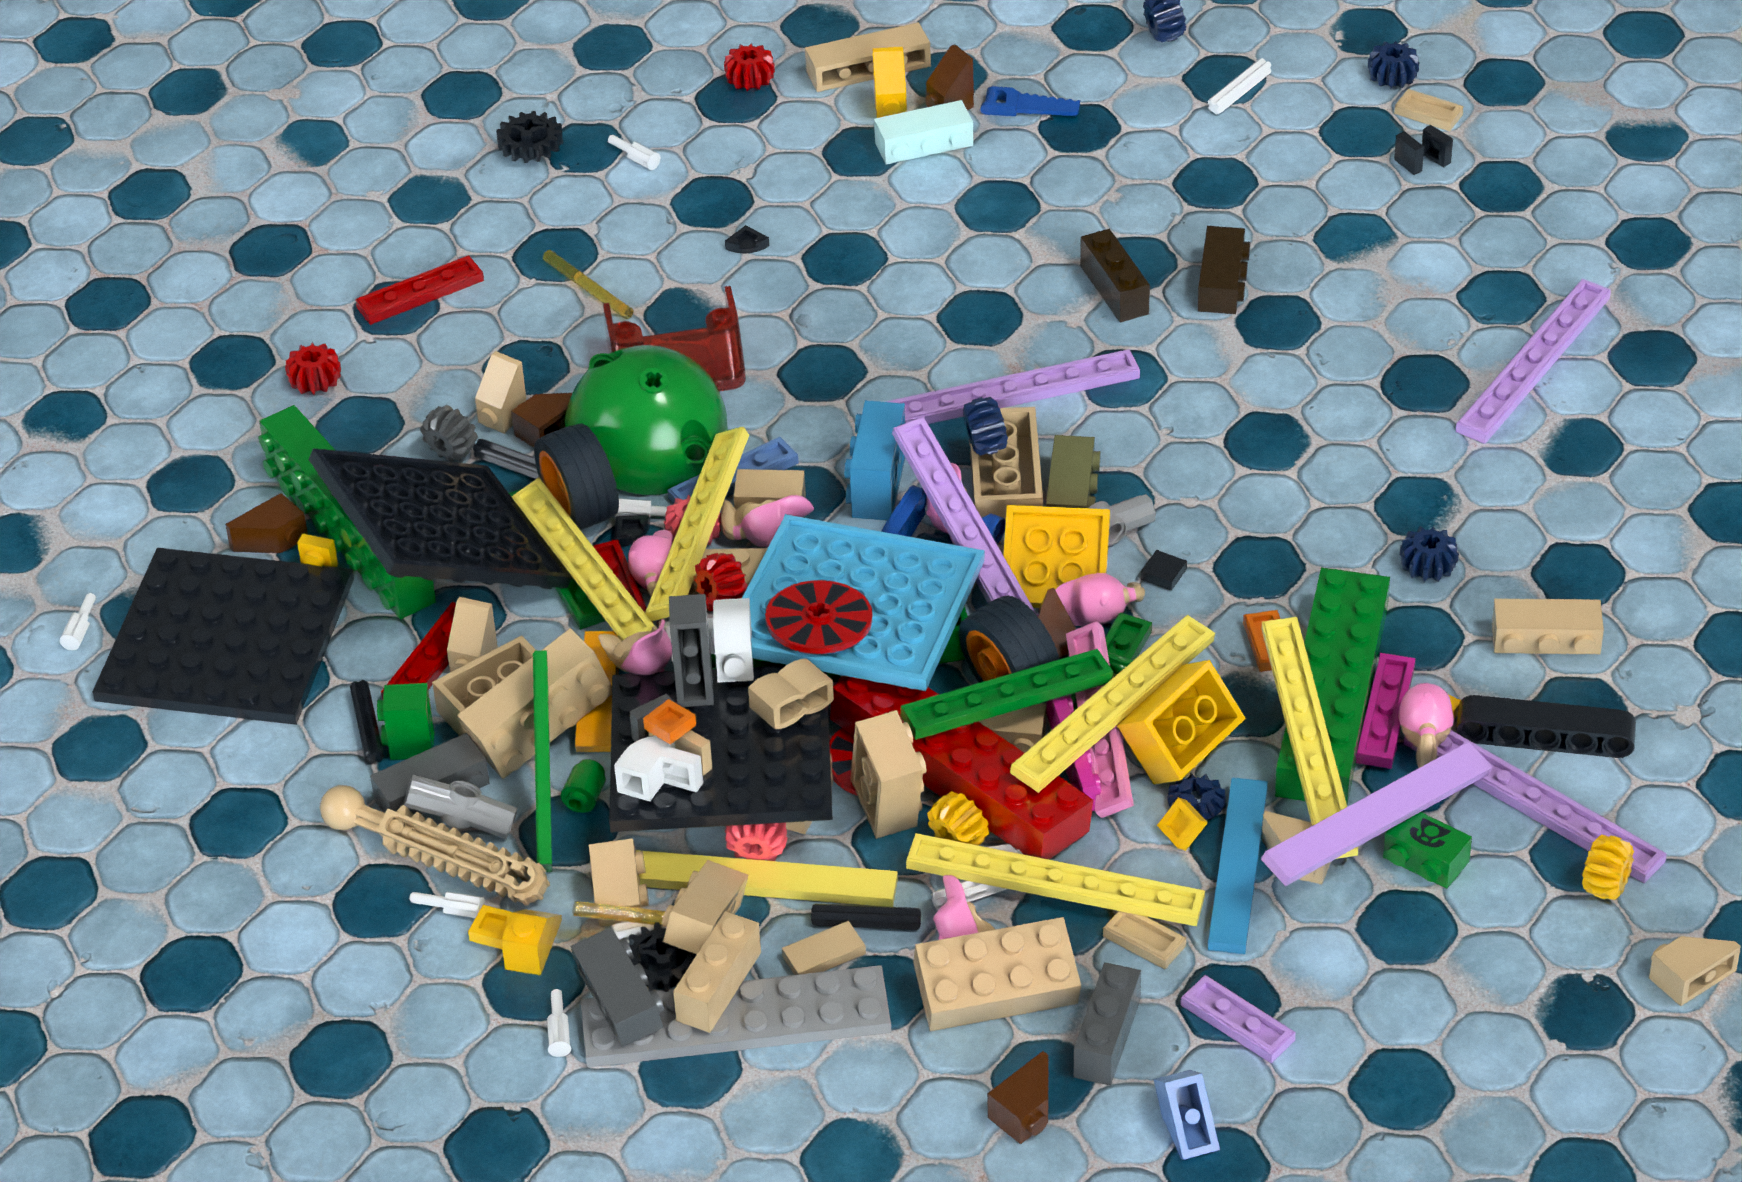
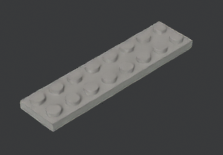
M882 965L743 981L710 1033L676 1021L674 989H670L669 992L657 990L664 1006V1011L659 1013L663 1028L624 1047H621L595 999H581L587 1068L891 1033V1020Z

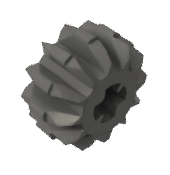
M449 405L438 406L435 410H431L420 428L421 433L424 435L422 439L429 444L430 450H434L440 458L444 456L450 462L454 460L460 461L463 457H466L471 452L478 436L474 432L476 427L467 420L468 416H463L459 409L453 410Z

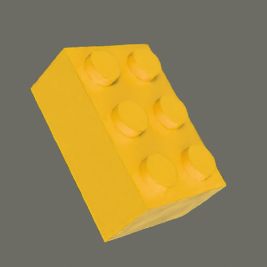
M1205 660L1182 665L1122 720L1117 727L1155 785L1183 779L1246 718L1211 661Z

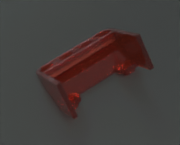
M731 286L724 287L726 308H717L706 316L707 328L642 336L641 328L635 323L629 321L613 323L609 303H603L606 342L609 354L623 348L639 345L666 347L686 355L702 366L711 376L719 392L741 387L746 381V370L738 314Z

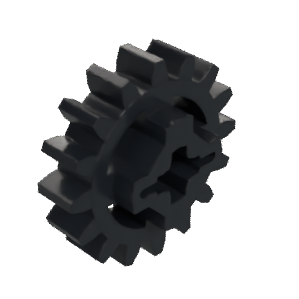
M531 111L529 114L519 112L518 118L510 115L508 116L509 123L501 122V129L496 130L498 150H503L504 157L512 155V161L523 158L524 163L534 159L540 162L541 156L551 158V151L559 152V145L563 144L561 123H557L555 116L548 118L546 112L540 116L536 115L535 111Z
M655 922L654 930L649 931L646 927L642 926L640 927V936L629 935V946L634 955L631 961L634 966L640 963L649 981V984L646 985L649 987V991L663 989L665 992H669L670 988L678 985L697 954L663 942L666 928H661L660 923Z

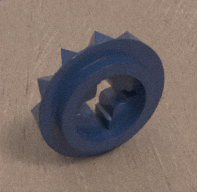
M1190 773L1187 779L1183 778L1180 781H1176L1174 785H1169L1167 796L1170 808L1178 797L1185 799L1205 820L1218 815L1224 808L1226 801L1225 789L1220 787L1219 780H1209L1207 774L1199 778ZM1193 791H1198L1199 795L1202 796L1200 803L1191 794Z

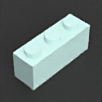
M962 100L874 119L875 144L885 164L973 146V120Z

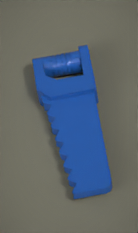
M991 86L987 89L985 102L981 104L980 111L985 115L1016 116L1017 113L1077 116L1079 114L1080 100L1056 99L1054 96L1048 98L1045 95L1039 97L1037 94H1021L1013 87ZM997 100H1004L1006 103H998Z

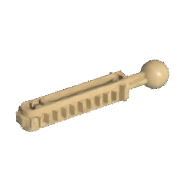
M347 785L332 787L321 798L319 806L321 817L325 824L331 828L347 831L358 825L378 833L383 838L382 844L391 854L395 855L398 852L404 858L409 854V857L416 863L421 860L426 867L430 868L433 865L441 873L446 869V872L454 878L458 874V877L463 882L467 883L470 880L478 888L483 884V887L491 893L495 889V892L502 898L508 894V897L515 903L518 901L525 906H529L530 903L538 899L542 900L544 898L543 894L546 892L547 887L550 886V882L545 874L546 870L540 863L536 864L531 858L527 857L523 861V858L515 852L511 855L504 847L498 851L494 843L490 842L486 846V843L481 838L477 837L474 840L466 832L461 836V833L454 827L449 831V828L444 823L437 825L429 817L425 820L419 812L413 814L404 805L396 812L387 809L383 813L366 806L361 793L354 787ZM518 877L523 880L521 883L517 881Z

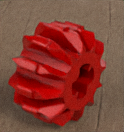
M752 43L749 46L739 44L738 49H730L729 55L725 56L724 71L728 83L734 84L736 89L744 87L747 91L750 88L760 90L761 85H769L770 79L774 78L775 63H773L771 51L765 50L763 45L755 47Z
M312 342L307 347L300 345L299 351H290L289 359L286 360L285 370L291 387L299 389L301 394L311 391L315 395L320 390L327 392L328 387L337 386V380L341 377V364L338 360V355L335 349H328L326 343L315 346Z
M710 554L706 558L701 559L699 564L695 565L697 574L693 577L697 583L695 591H698L699 594H705L706 606L709 611H713L714 600L740 599L748 587L745 582L746 574L741 570L742 564L736 561L733 554Z

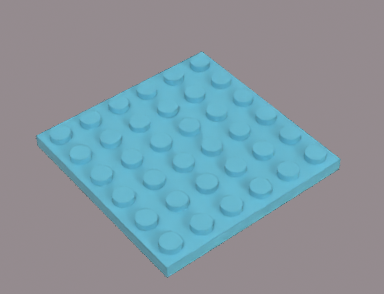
M785 514L742 597L750 598L752 658L786 665L799 659H808L823 672L926 691L983 566L985 550ZM813 580L834 581L858 590L867 598L872 608V626L868 634L860 642L845 650L827 654L803 653L785 647L771 636L766 626L765 613L767 605L778 592L791 585Z

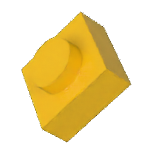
M307 534L301 535L297 542L301 563L320 567L338 566L333 539Z
M1178 797L1157 826L1178 849L1186 851L1208 822L1187 800Z
M482 905L468 930L469 941L502 949L501 938L512 912Z

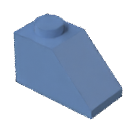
M1186 1070L1153 1079L1162 1118L1180 1158L1184 1160L1220 1150L1203 1074L1193 1070Z

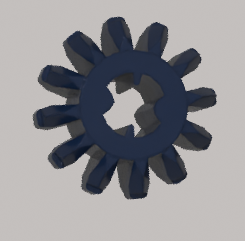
M1145 0L1143 3V15L1146 18L1149 31L1153 34L1156 41L1161 43L1170 42L1184 34V31H1186V17L1183 13L1184 9L1180 5V0Z
M1397 41L1392 44L1383 42L1382 46H1374L1373 52L1370 53L1367 67L1369 68L1371 80L1378 81L1379 86L1388 85L1390 89L1393 86L1403 88L1405 84H1413L1414 78L1417 77V72H1419L1420 62H1418L1416 49L1409 48L1408 43L1401 45Z
M980 397L964 404V424L973 450L981 456L998 453L999 450L1005 449L1008 437L1004 418L997 401L992 397Z
M1434 525L1430 530H1425L1419 526L1417 532L1408 531L1405 540H1402V545H1400L1399 555L1401 556L1402 569L1409 571L1411 578L1422 577L1424 583L1428 578H1433L1439 582L1442 576L1450 577L1453 568H1456L1459 557L1456 538L1448 536L1447 530L1436 531Z

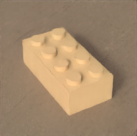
M1035 407L1000 408L1004 418L1008 443L1006 448L999 450L998 453L980 456L973 450L969 440L973 504L981 518L992 513L1006 520L1007 505L1043 507Z
M571 628L542 649L547 650L550 743L612 695V685L595 652ZM533 657L457 715L469 737L486 758L487 763L502 779L513 771L518 770L523 763L535 755Z
M1064 917L915 944L913 963L929 1031L1078 1004L1081 982Z

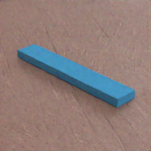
M1242 778L1231 779L1208 950L1239 954L1246 953L1268 781Z

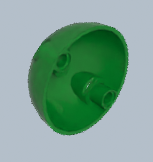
M639 345L623 348L610 354L600 353L594 355L589 361L588 370L574 388L565 417V427L583 423L595 434L609 460L617 489L642 495L667 494L668 489L699 475L715 435L728 431L726 407L711 376L702 366L686 355L666 347L654 345Z

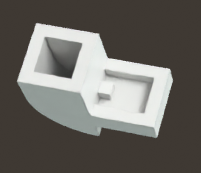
M750 598L714 600L713 626L717 681H753Z
M657 736L646 737L631 744L614 765L617 792L646 801L653 799L663 783L697 792L703 784L701 756L675 748V742L670 745Z

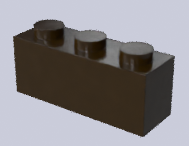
M1207 226L1198 286V312L1236 314L1238 301L1244 302L1245 282L1240 281L1247 280L1248 262H1243V260L1249 261L1251 242L1245 241V228Z
M1110 228L1081 236L1080 266L1118 321L1121 323L1148 315L1150 284Z

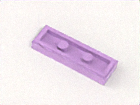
M1206 975L1181 997L1182 1007L1270 1063L1274 1062L1295 1041V1031Z

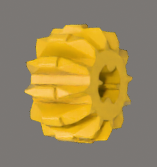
M951 791L947 795H943L927 813L928 825L934 830V837L980 846L989 835L988 821L982 816V810L974 805V801L967 800L966 796L962 793L957 794Z
M1602 834L1592 842L1582 874V885L1586 892L1594 894L1598 898L1616 900L1624 892L1634 861V850L1630 842L1616 836Z

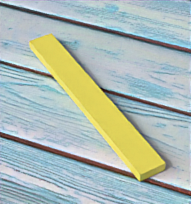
M744 427L715 435L645 614L651 622L669 617V596H683L689 593L694 580L693 577L696 575L695 565L699 564L703 557L749 438V434Z
M540 478L535 479L512 496L518 507L621 641L635 633L652 630V627L655 625Z
M1186 615L1011 764L1010 773L1039 793L1126 718L1182 665L1188 664L1214 642L1215 632L1189 615Z
M1291 617L1262 621L1261 630L1313 826L1347 807L1298 618ZM1358 847L1338 858L1358 856Z
M917 833L906 860V869L941 876L952 875L961 880L1196 927L1205 898V890Z
M643 851L646 873L639 874L640 885L646 884L649 888L680 890L683 887L687 889L693 871L699 872L706 861L710 860L749 875L744 895L888 907H893L898 883V871Z

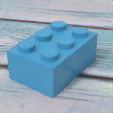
M865 400L862 414L857 413L855 433L857 436L851 437L850 456H852V459H846L844 472L845 479H850V483L847 484L846 504H851L852 518L888 521L895 509L905 456L892 432L894 427L906 423L905 403Z

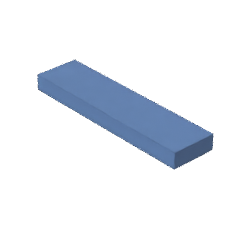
M778 437L742 454L737 469L785 470L799 463L798 454L781 437ZM737 469L726 497L734 494ZM699 475L668 489V498L674 503L675 498L684 500L688 494L691 497Z

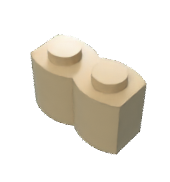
M808 659L793 661L778 673L762 676L748 687L749 707L774 729L786 728L797 722L804 714L816 713L827 707L834 700L833 680Z

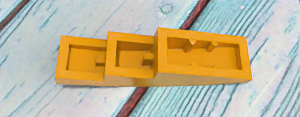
M585 631L584 642L595 652L612 685V675H619V668L606 654L598 636L600 634L618 636L614 631ZM612 695L576 723V752H611Z

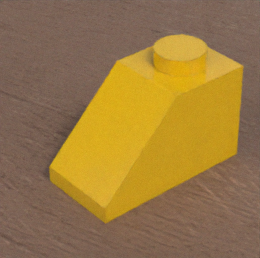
M903 46L872 48L874 99L877 118L907 112Z
M528 909L512 912L501 938L505 970L541 975L560 927L562 915Z

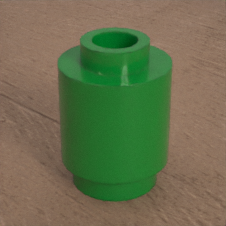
M584 759L573 766L561 791V800L570 810L585 813L594 808L606 782L603 766L591 759Z

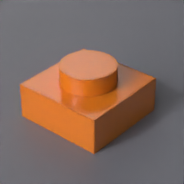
M668 699L643 718L645 730L671 745L696 726V718L694 713Z

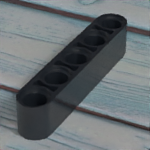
M1480 695L1466 696L1460 700L1458 706L1456 732L1475 744L1612 758L1627 757L1635 749L1636 719L1633 714L1625 710Z

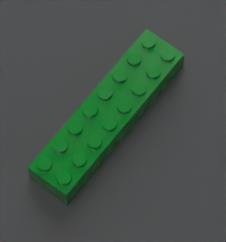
M292 405L259 420L261 435L258 436V439L266 456V459L263 460L266 473L270 478L275 477L284 494L287 497L292 496L296 501L297 507L312 519L314 527L320 534L324 533L328 539L334 540L336 552H341L345 556L350 569H353V571L357 570L360 573L366 587L370 591H376L383 606L387 610L391 609L401 620L436 603L433 580L410 576L397 578L386 572L341 505L331 494V491L308 459L313 448L335 449L295 405Z
M1321 567L1304 645L1346 804L1348 805L1356 766L1357 749L1369 703L1388 610L1390 577ZM1285 727L1276 767L1275 797L1305 801L1287 727Z

